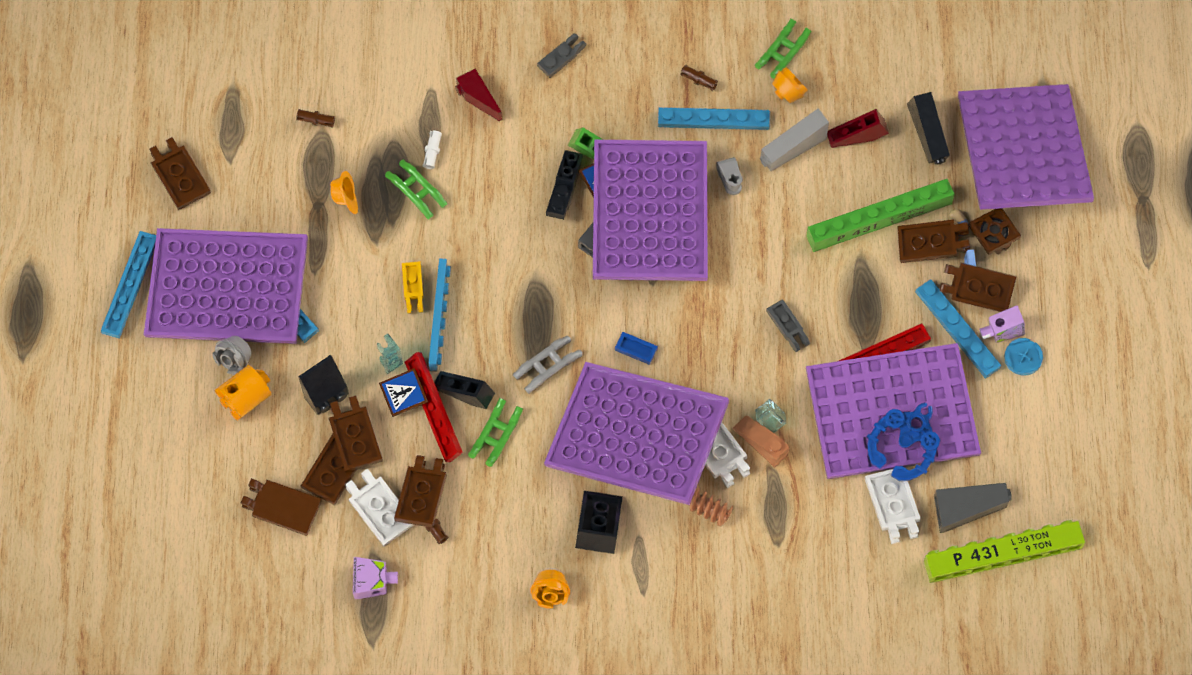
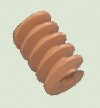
M698 487L690 502V511L694 512L697 509V515L700 516L704 513V519L711 517L712 523L718 520L717 525L721 527L730 517L733 506L727 509V502L721 506L720 498L713 502L714 495L706 498L707 491L700 495V488Z

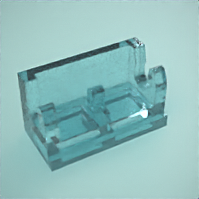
M386 334L384 339L388 347L383 348L380 343H377V348L382 354L380 362L384 366L385 372L389 374L401 366L403 361L400 348L391 336Z

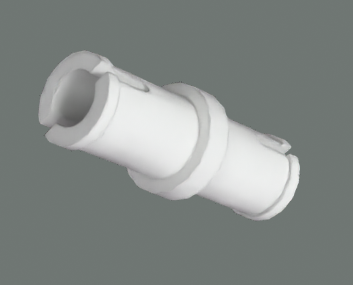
M430 131L428 145L425 146L426 155L423 167L426 169L435 168L436 157L440 152L438 147L442 133L439 131Z

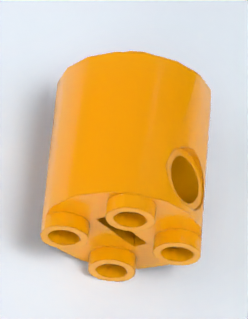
M249 364L214 390L220 398V403L225 409L229 407L230 413L236 421L272 395L267 386L270 382L268 375L262 369L255 370Z

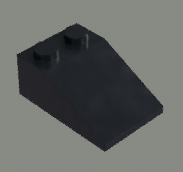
M331 355L298 376L304 399L317 415L327 412L331 408L330 403L341 402L349 394L348 387Z
M584 491L575 548L615 553L623 496Z

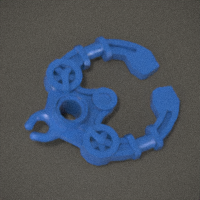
M926 402L919 404L913 412H901L897 409L888 411L886 416L874 424V429L867 435L869 460L878 469H881L887 461L884 454L877 450L879 442L877 437L881 431L885 433L887 427L890 429H900L898 444L901 448H909L915 442L920 441L921 447L926 451L922 455L925 459L921 465L917 464L912 470H908L903 466H895L891 477L897 481H910L922 474H926L930 464L935 461L934 457L940 439L932 431L929 423L933 414V407L928 406V414L924 415L921 413V409L927 407ZM912 420H919L922 426L918 429L913 428L911 425Z

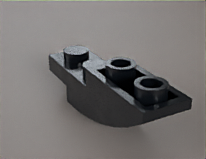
M564 151L546 209V216L564 220L575 190L583 154Z

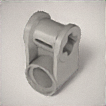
M735 157L716 162L717 172L726 192L730 195L739 194L742 189V176Z

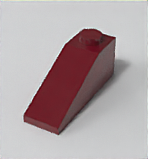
M476 68L456 77L457 85L455 89L459 96L462 95L465 101L497 121L502 120V111Z
M877 109L827 132L831 148L871 142L889 134L886 121Z

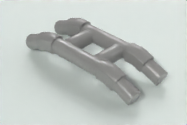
M569 336L557 339L529 361L527 360L513 373V376L518 380L532 369L533 366L538 371L539 375L524 388L528 394L563 367L582 357L581 350L571 352L564 356L563 359L555 352L571 342ZM550 356L555 364L546 370L540 361Z

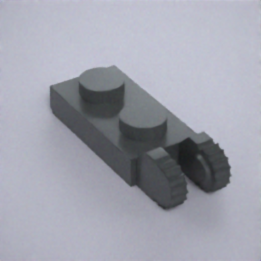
M574 33L568 37L566 42L561 43L540 60L537 66L551 78L577 57V54L585 48L586 43L581 41L572 49L570 46L578 40V35Z
M783 299L766 308V312L784 338L789 341L790 346L795 352L800 350L799 344L794 339L796 335H799L800 340L805 346L810 344L808 337L803 331V327Z

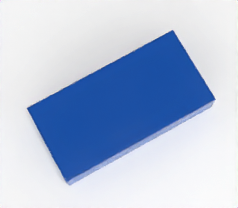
M622 332L615 346V351L648 365L651 364L658 349V346L625 332Z

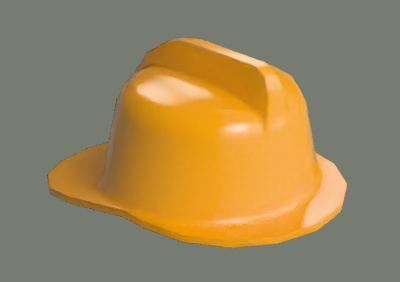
M343 171L341 177L333 180L330 184L331 197L338 205H346L351 213L357 214L358 203L354 182L350 173Z

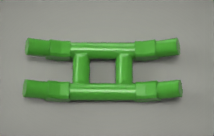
M791 18L770 48L755 63V67L761 69L769 62L771 57L780 62L770 73L773 79H775L779 70L782 71L787 67L812 32L805 28L795 43L788 40L787 37L796 24V21ZM781 44L790 49L785 57L776 52Z
M401 160L399 165L411 176L404 182L391 171L385 174V177L398 187L427 219L433 216L428 206L421 200L427 194H430L441 208L448 204L440 192L412 164L405 160ZM418 181L424 188L417 194H414L409 187Z
M499 398L482 433L468 453V456L474 459L483 448L484 443L493 446L494 449L485 462L489 467H492L499 458L523 411V408L516 406L508 424L499 421L498 419L506 403V400ZM493 427L504 431L499 441L489 436Z

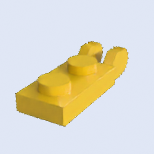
M421 262L402 263L403 289L407 314H410L412 311L410 300L418 299L417 307L419 313L423 312L422 299H424Z

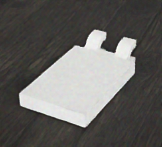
M721 422L705 466L714 478L720 476L725 486L729 488L734 485L732 481L734 477L730 472L738 468L742 477L745 478L750 474V467L744 461L747 459V454Z
M366 469L361 474L367 485L359 490L351 480L345 486L352 496L349 498V502L384 547L414 525L395 522L394 516L399 500L381 476L375 479L371 472Z
M891 469L865 476V482L882 531L888 530L891 544L899 543L900 534L898 530L908 528L910 539L918 538L917 533H919L916 522H920V516L908 481H897L891 477L893 471Z

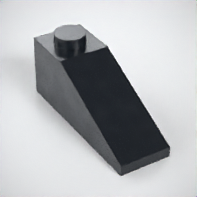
M440 371L434 382L437 391L471 406L483 409L488 408L495 395V392L485 381Z

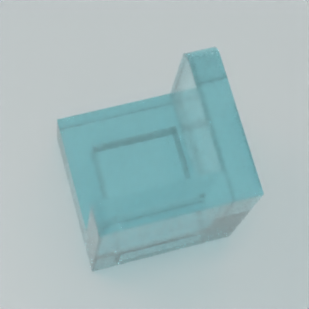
M771 399L755 410L756 420L773 433L786 424L785 412Z

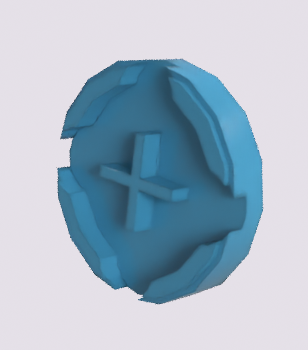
M1018 338L1013 340L1006 348L1004 354L1005 364L1015 374L1021 376L1031 375L1041 366L1043 351L1036 342L1030 341L1031 339Z

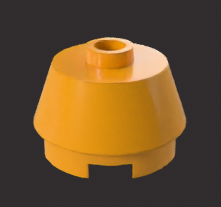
M787 67L782 71L779 70L772 82V85L777 89L775 94L781 100L785 98L789 103L803 98V95L808 91Z
M544 570L537 575L530 592L532 599L534 598L538 601V606L553 608L554 605L560 603L562 605L566 604L570 595V588L563 573L557 570Z

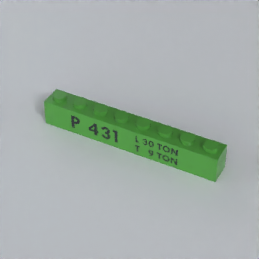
M944 179L808 226L806 237L813 252L951 205L955 194L948 179Z

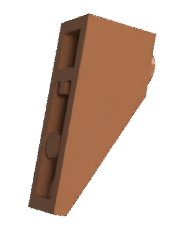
M746 415L733 427V430L774 468L788 456L789 446L775 433Z

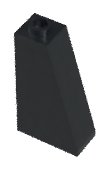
M932 92L913 96L907 103L927 161L928 163L934 162L935 165L946 162L945 159L950 154Z

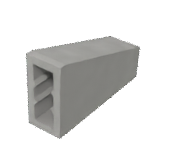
M819 108L761 149L760 161L764 167H768L770 171H773L826 140L829 122Z

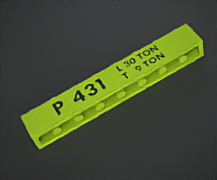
M1072 520L1062 522L1061 525L1053 526V524L1043 526L1042 529H1027L1017 535L1009 533L999 539L991 537L981 543L973 541L959 548L958 546H951L941 552L933 550L925 556L924 564L929 581L933 583L1083 549L1085 540L1079 521L1072 522Z

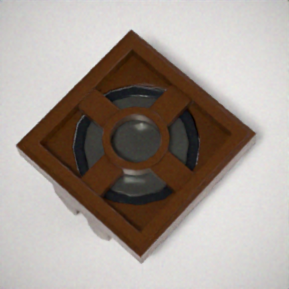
M1003 208L993 209L968 223L969 228L988 255L993 252L999 255L1002 249L1008 250L1012 242L1021 238V234Z

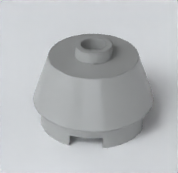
M231 336L218 341L215 351L212 353L218 366L222 364L228 369L227 373L233 375L247 366L252 354L246 341L238 336Z

